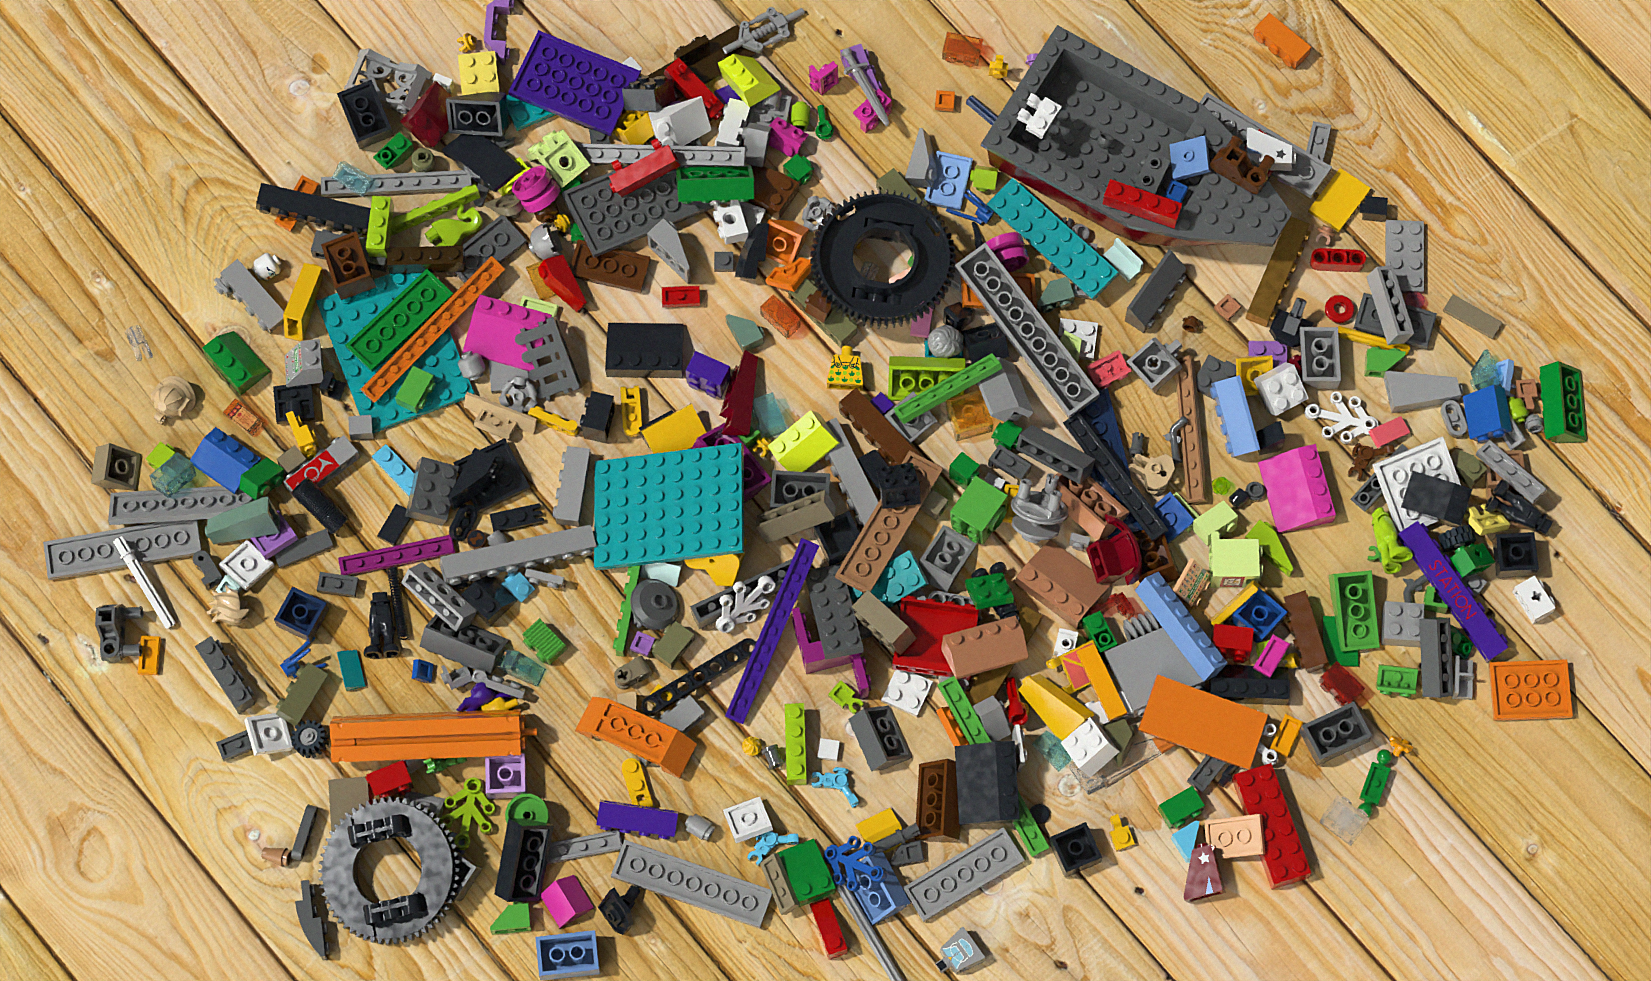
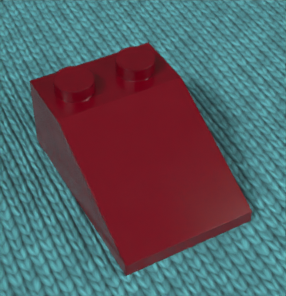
M434 81L400 121L425 147H435L449 129L446 98L452 96L437 81Z

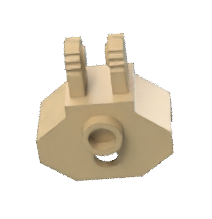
M1136 454L1135 460L1144 464L1145 468L1143 469L1136 464H1130L1128 468L1141 476V479L1145 482L1146 492L1156 495L1165 491L1175 470L1173 458L1164 454L1157 458L1150 457L1149 459Z

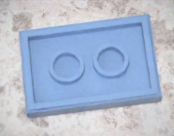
M936 151L937 178L934 180L933 187H927L925 200L929 205L961 211L973 158Z

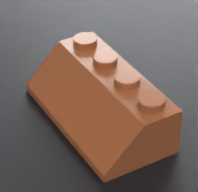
M1060 473L1056 474L1059 476L1056 491L1062 493L1061 501L1068 508V516L1096 541L1111 535L1117 528L1112 524H1107L1105 514L1116 516L1122 521L1129 515V511L1090 476L1078 484Z
M1016 616L943 636L941 650L956 680L1029 658L1024 633Z

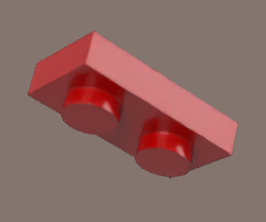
M699 286L662 287V308L700 306Z

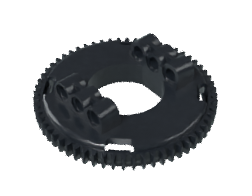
M880 189L878 194H874V191L871 190V195H867L866 191H864L863 197H860L859 193H857L856 199L850 196V202L844 199L843 206L838 203L837 210L832 208V214L827 213V219H822L823 225L818 226L819 231L815 232L814 244L811 245V250L813 251L810 252V257H812L810 264H813L811 271H814L812 277L816 278L815 285H819L817 290L822 291L821 297H826V303L832 301L831 308L837 306L836 313L842 310L843 318L848 314L849 321L856 318V324H858L862 320L863 326L869 322L870 328L873 327L874 323L877 324L878 329H880L881 324H884L886 329L888 324H892V327L895 328L896 323H899L902 327L903 321H906L909 325L911 318L917 322V316L923 318V312L929 314V307L934 310V303L939 305V298L944 299V293H948L949 289L947 286L951 287L952 282L950 280L954 279V274L952 273H955V267L953 266L956 265V260H954L956 259V253H953L955 252V246H952L954 241L950 239L951 233H947L948 226L943 227L945 224L944 220L939 221L940 215L934 216L935 209L929 211V205L923 207L924 201L922 200L920 203H917V197L911 200L910 194L907 197H903V192L900 195H896L895 190L893 194H889L888 189L885 194H882ZM855 208V213L848 216L843 221L838 220V216L842 218L844 215L854 210ZM927 220L929 224L934 228L936 233L940 231V236H935L933 234L931 229L926 225ZM866 238L899 242L909 247L913 256V265L905 277L894 283L867 280L857 271L854 265V251Z

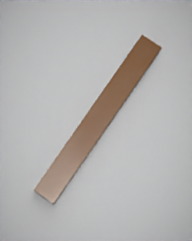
M1189 355L1176 359L1181 364L1182 369L1175 376L1179 419L1181 416H1185L1188 420V423L1183 425L1180 430L1187 503L1193 505L1207 501L1195 364L1194 357Z

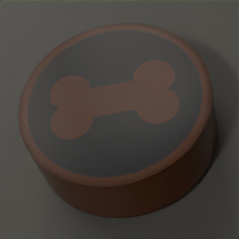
M472 530L467 535V543L474 550L483 548L486 545V536L481 530Z

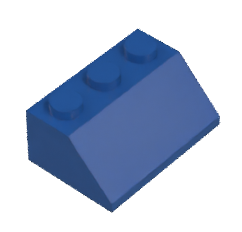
M215 427L203 438L189 463L233 494H236L240 490L241 474L258 464L261 458Z

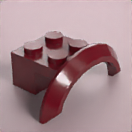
M1105 514L1107 524L1116 526L1122 532L1110 540H1097L1086 547L1096 582L1114 583L1125 576L1127 586L1132 585L1138 581L1142 573V556L1139 545L1130 528L1122 520L1111 514Z

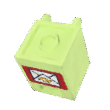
M1217 531L1212 532L1211 544L1209 545L1210 588H1245L1253 580L1257 583L1261 581L1263 564H1259L1260 557H1262V546H1259V539H1219V533Z

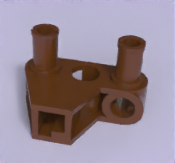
M1232 136L1227 146L1219 149L1211 161L1210 167L1245 190L1258 194L1268 180L1267 173L1275 163V159L1265 155L1258 167L1252 165L1248 154L1239 148L1243 141L1237 136Z

